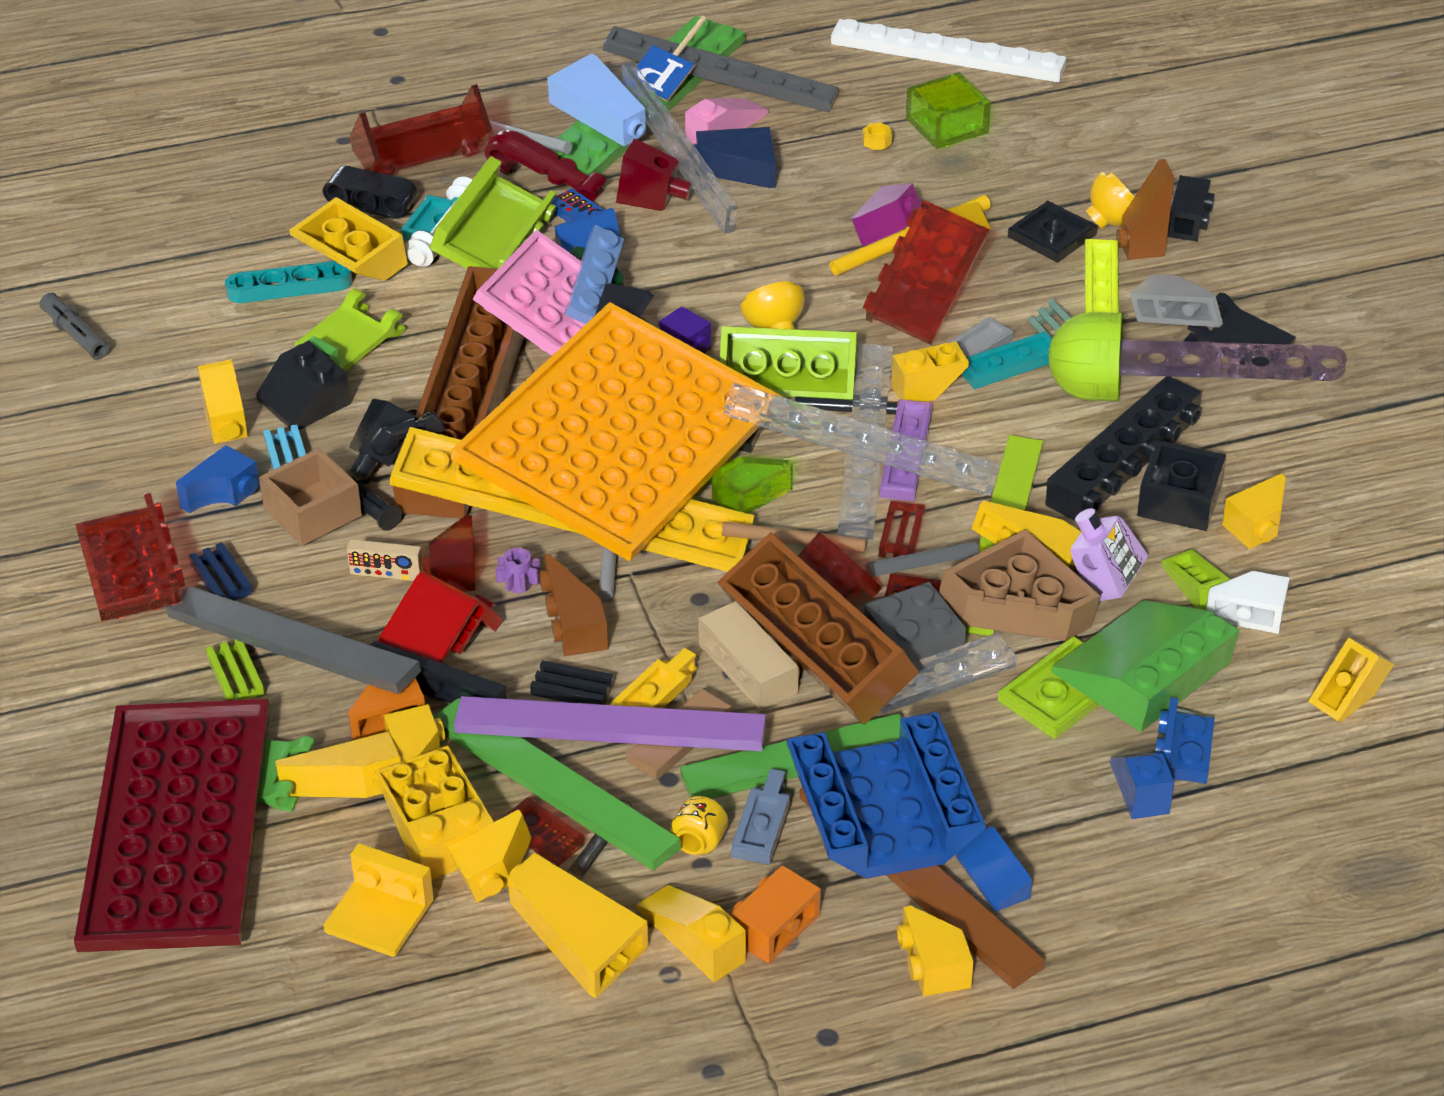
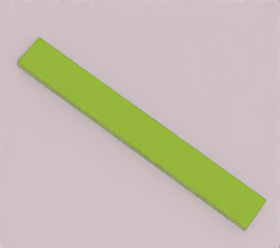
M1009 435L993 491L992 503L1027 510L1042 453L1043 440ZM981 536L978 546L979 553L996 544ZM965 626L966 633L994 637L995 630Z

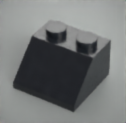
M309 340L280 354L256 393L257 400L290 429L291 425L297 424L298 429L301 430L351 404L347 372Z

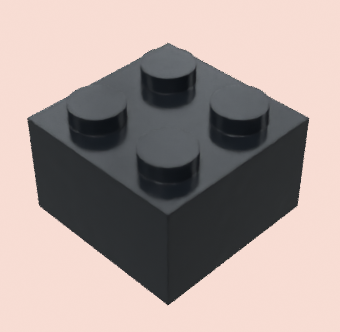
M1157 440L1140 485L1137 516L1207 531L1222 488L1226 454Z

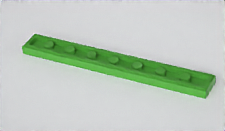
M460 698L433 716L434 719H441L447 738L651 870L655 871L681 849L680 838L523 738L455 733L454 722Z

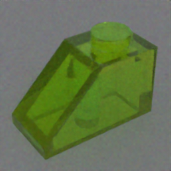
M737 457L722 465L711 477L712 499L724 508L749 514L793 490V463L784 459Z

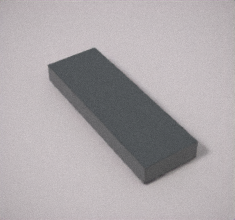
M974 541L869 562L865 565L867 578L972 557L979 553L978 543Z

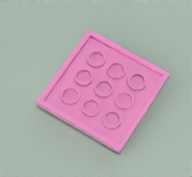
M536 229L479 288L473 300L552 356L585 325L564 314L581 261Z

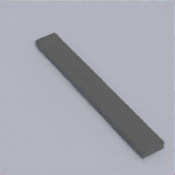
M613 26L604 41L603 51L641 61L652 45L673 54L680 44ZM686 46L678 56L695 64V67L689 73L690 75L830 113L838 97L839 87L694 47Z
M188 586L165 607L169 618L395 694H399L421 672L419 661L191 586Z

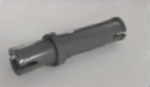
M47 293L42 297L40 308L53 319V324L59 330L66 331L94 360L102 359L107 355L109 351L108 343L102 340L79 317L78 311L73 306L66 305L55 293ZM80 332H83L86 337H83Z

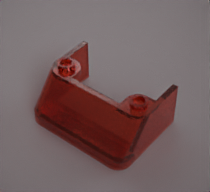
M476 84L470 87L460 106L370 128L366 113H360L349 136V141L353 152L365 170L393 175L395 171L461 154L463 157L474 156L481 152L480 148L484 146L493 130L478 85Z

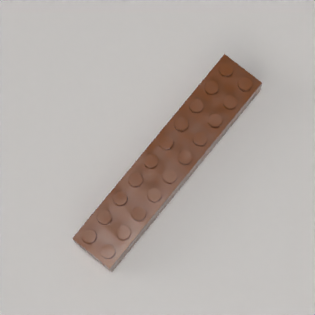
M468 266L416 412L417 420L427 412L436 413L445 426V429L439 433L440 435L462 440L504 400L524 336L473 300L476 292L498 270L497 268ZM393 486L395 504L401 508L402 513L466 518L470 505Z

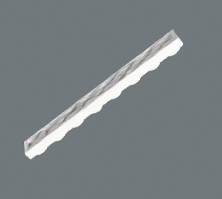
M839 19L831 34V44L1053 82H1060L1066 67L1067 57L1059 56L1052 52L1041 53L1029 51L1021 47L1011 48L999 46L996 43L970 41L967 38L957 39L945 37L937 33L927 34L906 28L897 29L885 27L882 24L861 23L853 19Z

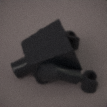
M372 399L349 446L350 449L359 453L350 471L365 480H369L377 463L388 467L392 464L404 443L410 427L424 428L425 431L439 434L445 429V426L440 417L434 412H427L417 420L418 418L415 416L416 409L405 411L389 401Z

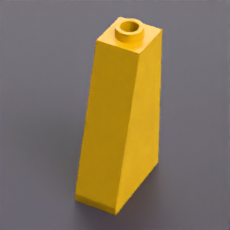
M533 853L522 864H517L508 876L510 904L593 998L596 999L648 949L647 920L538 854Z

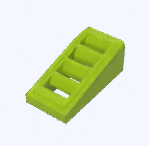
M1193 549L1161 561L1162 568L1196 609L1207 610L1210 588L1231 580Z

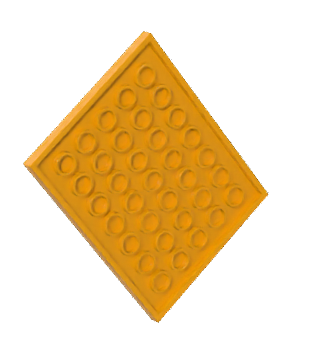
M609 302L454 446L451 452V460L630 562L780 406L782 396Z

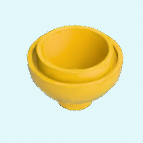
M1101 171L1093 180L1090 189L1091 206L1085 212L1101 230L1108 224L1121 227L1122 215L1134 196L1112 172L1106 175Z
M790 281L768 284L748 293L740 304V311L744 319L755 328L795 330L793 323L800 316L805 303L804 290L802 286L795 285Z

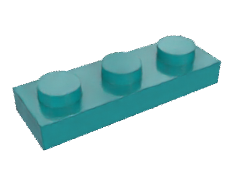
M1044 331L966 357L969 365L961 375L973 389H977L1049 365V348L1052 339Z

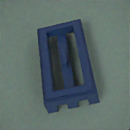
M222 542L216 544L215 551H211L209 547L203 549L202 556L198 557L196 552L189 554L191 566L210 593L234 601L253 594L251 583ZM218 560L222 561L240 589L236 588ZM210 564L221 583L229 592L228 594L224 595L205 565Z

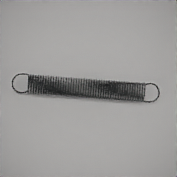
M596 833L572 864V866L580 869V872L585 871L579 874L582 877L608 843L602 837L599 838Z

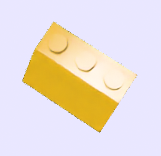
M337 197L289 230L290 235L356 274L386 281L408 265L402 234Z

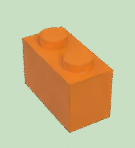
M783 865L771 876L764 877L756 890L745 900L737 902L730 913V916L746 930V950L767 964H770L820 916L821 888Z

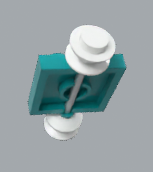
M468 177L456 178L446 192L447 199L427 195L401 228L403 240L407 241L404 245L406 257L413 264L421 267L428 266L432 263L434 257L438 255V253L429 249L436 227L472 179Z

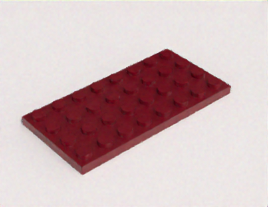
M269 699L116 705L74 937V945L77 952L241 945L270 717Z

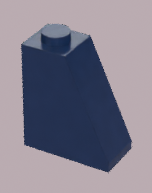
M770 127L696 131V143L691 144V161L697 162L700 175L766 188H776V160Z

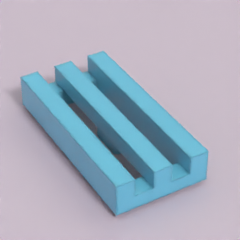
M297 424L291 425V431L288 432L284 431V427L277 428V434L272 435L270 430L263 431L273 470L280 467L274 444H281L286 464L293 461L288 441L293 440L298 458L306 454Z

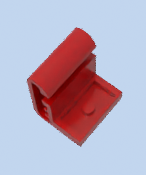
M422 571L415 577L379 636L378 642L442 663L450 650L459 655L462 653L479 624L496 632L503 619L493 611L495 604L483 596L476 594L473 597L467 594V590L450 579L444 582Z

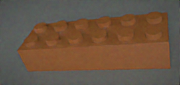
M771 532L717 582L732 602L736 601L767 634H770L777 641L778 646L785 653L793 656L800 667L863 725L919 674L903 649Z

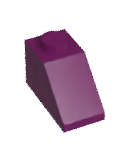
M913 183L881 186L851 220L861 245L866 246L907 228L923 212Z

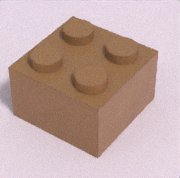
M320 448L259 477L264 510L301 546L362 516L358 484Z

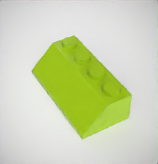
M721 326L720 363L782 397L854 398L857 332Z

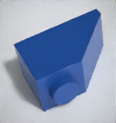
M1146 752L1110 758V765L1131 819L1170 814L1174 780L1163 753Z

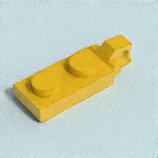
M683 648L669 662L657 659L622 691L610 705L665 708L692 680V674L697 670L695 666L696 654Z

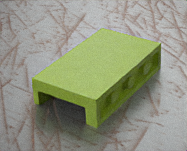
M490 156L437 225L429 249L466 269L468 266L499 269L536 229L540 232L542 231L543 221L548 223L557 208L553 204L556 192L550 190L545 199L542 200L497 176L502 162Z

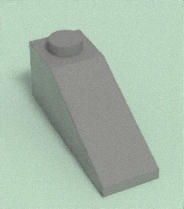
M1151 274L1130 292L1137 322L1220 327L1223 324L1215 294L1180 276Z

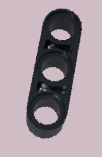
M351 166L339 167L322 190L328 202L337 197L361 212L393 219L401 218L418 196L416 186L405 178Z

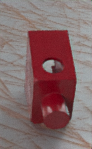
M633 138L623 155L616 203L662 211L665 210L672 196L687 201L692 189V182L677 178L679 166L677 158Z

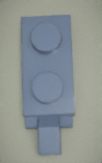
M770 769L764 788H751L732 843V858L767 865L771 864L790 806V793L784 792L786 785L784 784V771Z

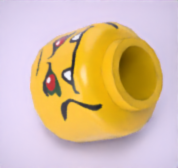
M704 796L690 797L682 803L676 813L670 831L681 839V850L690 855L710 854L718 847L727 830L728 816L723 807L715 800Z

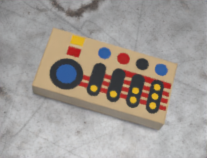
M349 540L347 554L350 574L414 581L415 577L423 571L420 546Z

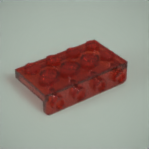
M924 200L919 210L916 208L912 210L906 224L910 228L905 237L901 235L898 237L892 250V254H895L890 265L885 263L877 280L881 283L876 293L870 291L863 309L866 310L867 321L872 323L875 319L932 345L989 235V229Z
M151 492L143 494L146 508L75 524L101 622L181 603L179 588L185 587L182 569L180 565L176 566L178 565V559L174 544H171V536L167 522L165 523L161 502L154 503Z

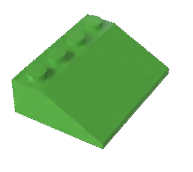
M1142 600L1053 665L1051 672L1139 732H1142L1160 718L1161 710L1169 711L1170 697L1178 698V703L1231 663L1240 630L1208 610Z

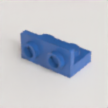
M1170 697L1169 711L1161 710L1158 733L1166 735L1165 738L1157 737L1155 753H1163L1173 779L1207 784L1215 718L1176 713L1178 698Z

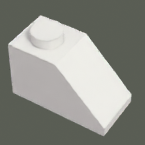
M1251 571L1210 588L1207 610L1231 625L1279 634L1289 577Z

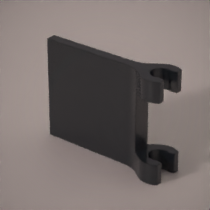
M1218 293L1216 300L1220 306L1219 311L1223 324L1220 327H1214L1211 331L1207 326L1189 325L1187 329L1192 332L1184 339V343L1192 348H1209L1265 376L1295 342L1296 336L1241 310L1227 294Z

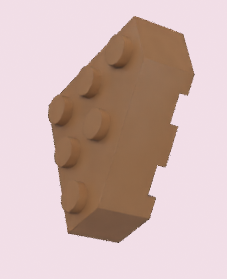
M1026 529L943 571L939 595L965 626L1066 641L1072 636H1076L1092 627L1100 595Z

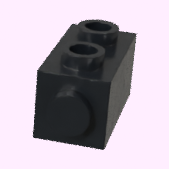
M1179 176L1170 209L1167 237L1198 242L1201 230H1207L1210 212L1213 210L1215 193H1210L1211 180Z

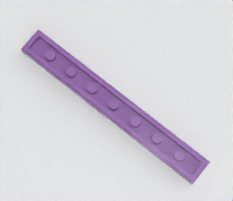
M461 696L454 726L455 733L762 751L766 728V714Z

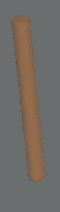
M724 521L721 530V536L762 540L771 532L781 542L787 544L863 553L866 544L865 538Z

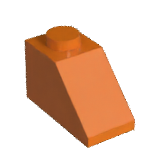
M416 678L399 694L368 684L348 711L352 741L384 733V715L425 705L424 695Z

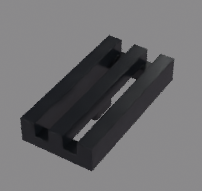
M542 660L540 671L537 670L535 681H532L530 684V694L568 703L605 705L614 685V674Z

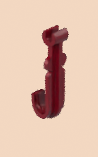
M513 130L495 133L484 150L487 160L492 156L502 162L499 171L505 175L515 170L519 162L538 174H548L547 179L552 184L561 185L565 183L573 187L592 202L604 191L601 186L607 181L598 172H592L589 175L576 169V163L572 159L561 158L559 160L555 152Z

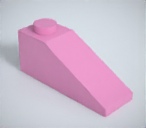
M746 98L704 99L685 112L686 143L690 145L696 143V131L748 128L766 116L768 109Z

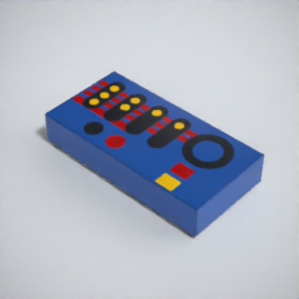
M573 188L555 196L553 204L557 206L554 214L566 222L604 210Z

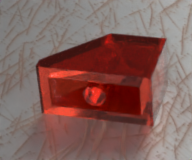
M472 515L462 517L429 542V557L422 558L423 571L444 582L450 579L464 587L467 591L476 590Z

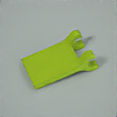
M354 288L348 292L337 310L294 344L295 346L302 344L313 336L338 349L340 367L347 371L385 339L400 336L405 331V326L397 321L403 315L394 309H390L385 313L381 322L372 319L364 314L368 310V305L360 301L366 296L365 293Z

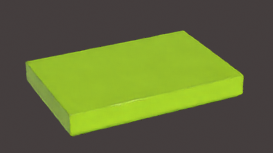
M1072 636L999 690L998 701L1054 740L1099 706L1098 703L1051 672L1053 665L1084 644V642Z

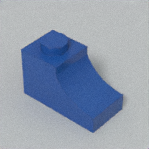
M227 445L223 446L176 481L180 508L188 513H192L201 507L216 503L238 505L260 488L256 461Z

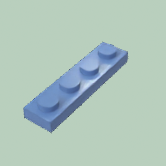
M597 225L593 227L589 234L564 313L565 315L585 325L595 316L604 286L612 281L624 238Z

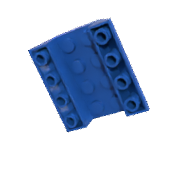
M938 712L900 718L898 741L832 752L825 732L788 738L786 741L828 858L866 879L945 864L985 830L984 819Z

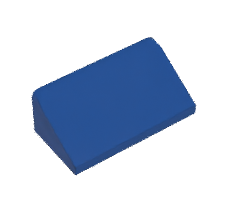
M609 208L556 225V244L571 253L575 246L585 248L589 234L595 225L610 230L621 237L614 209Z
M993 826L985 829L956 854L957 860L995 912L1031 898L1032 879Z

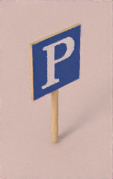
M702 16L673 54L652 45L627 77L625 83L668 102L695 67L694 63L678 56L704 24L706 17Z

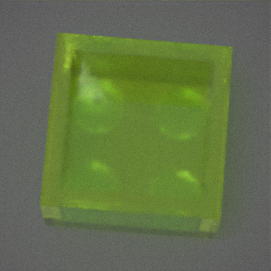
M960 72L907 88L906 119L936 149L945 148L949 145L989 133L991 102Z

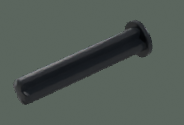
M349 475L358 484L361 510L375 519L382 530L389 531L395 528L402 517L401 508L396 504H388Z

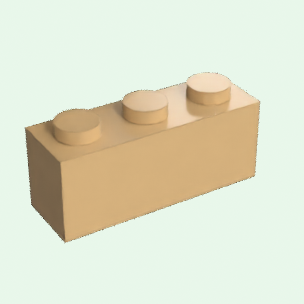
M736 601L698 618L700 647L760 711L798 693L800 668L795 658L791 655L788 656L778 646L777 641L770 634H767Z

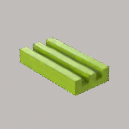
M234 639L235 645L228 646L227 642L220 643V649L215 651L213 646L205 648L206 657L225 700H247L264 695L262 682L243 642ZM238 655L253 689L248 690L233 656ZM225 659L239 693L233 694L219 660Z

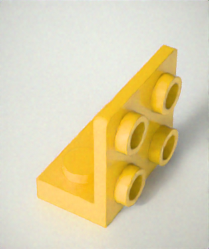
M358 843L350 854L354 882L324 923V932L394 957L434 900L430 867Z

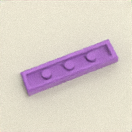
M899 399L880 485V498L915 501L933 403Z

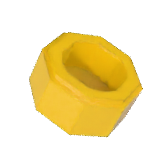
M870 123L862 129L863 145L872 150L886 149L892 144L891 127L883 123Z

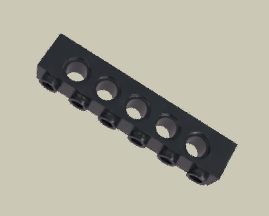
M1167 375L1047 479L1045 506L1074 521L1075 517L1086 509L1092 508L1097 512L1102 503L1111 495L1115 496L1129 479L1139 475L1142 468L1149 463L1157 440L1174 443L1179 439L1183 431L1190 425L1193 426L1198 422L1202 414V407H1200L1202 392Z

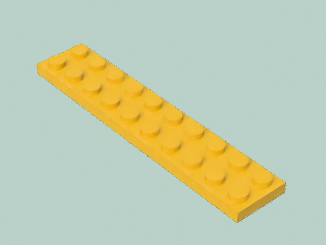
M413 427L409 428L391 472L389 485L579 533L451 460L452 448L461 440ZM690 499L642 550L728 572L744 557L748 539L721 536L722 523L724 521L753 525L755 515Z

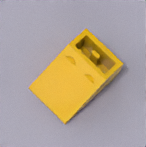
M448 745L375 771V776L410 860L430 867L431 880L458 870L448 850V846L494 823Z

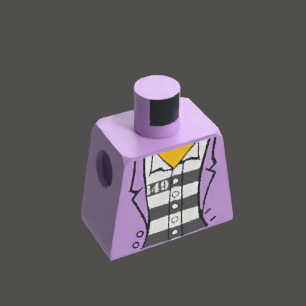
M1086 509L1075 517L1081 534L1071 547V556L1080 578L1100 595L1099 601L1121 598L1144 564L1148 554L1121 517L1099 518L1095 509Z

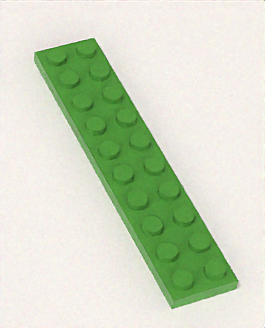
M694 16L668 41L680 44L701 17ZM706 18L704 24L686 46L729 57L745 42V32L735 29L730 25H723ZM689 74L668 102L625 83L627 77L621 83L645 107L647 132L702 82L704 78ZM577 120L557 138L571 142V152L565 154L554 150L551 151L558 155L559 160L561 158L572 159L576 163V169L586 175L592 172L601 174L627 150L630 143L622 146Z

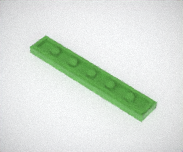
M894 714L870 720L865 725L857 723L825 731L832 752L898 741L901 716L900 714ZM786 741L763 746L762 751H742L680 767V776L689 797L704 796L715 798L764 786L770 769L784 771V780L796 778L798 774Z

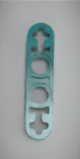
M335 261L235 273L226 278L225 288L228 300L235 303H247L341 291L349 288L352 285L353 279L351 270ZM301 279H311L308 281H299ZM269 283H279L275 285H266Z

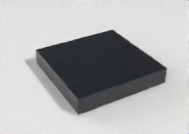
M1046 201L1009 227L1008 238L1058 263L1085 244V239H1091L1096 236L1098 225L1050 201Z

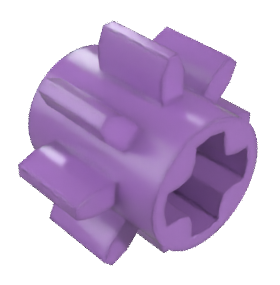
M513 548L508 550L504 557L497 558L498 567L495 568L496 581L498 583L505 582L507 591L523 593L528 591L533 584L538 585V574L541 571L540 559H531L529 550Z

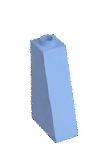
M591 53L547 77L550 104L613 141L626 146L632 142L633 138L638 139L646 134L645 107L596 55Z

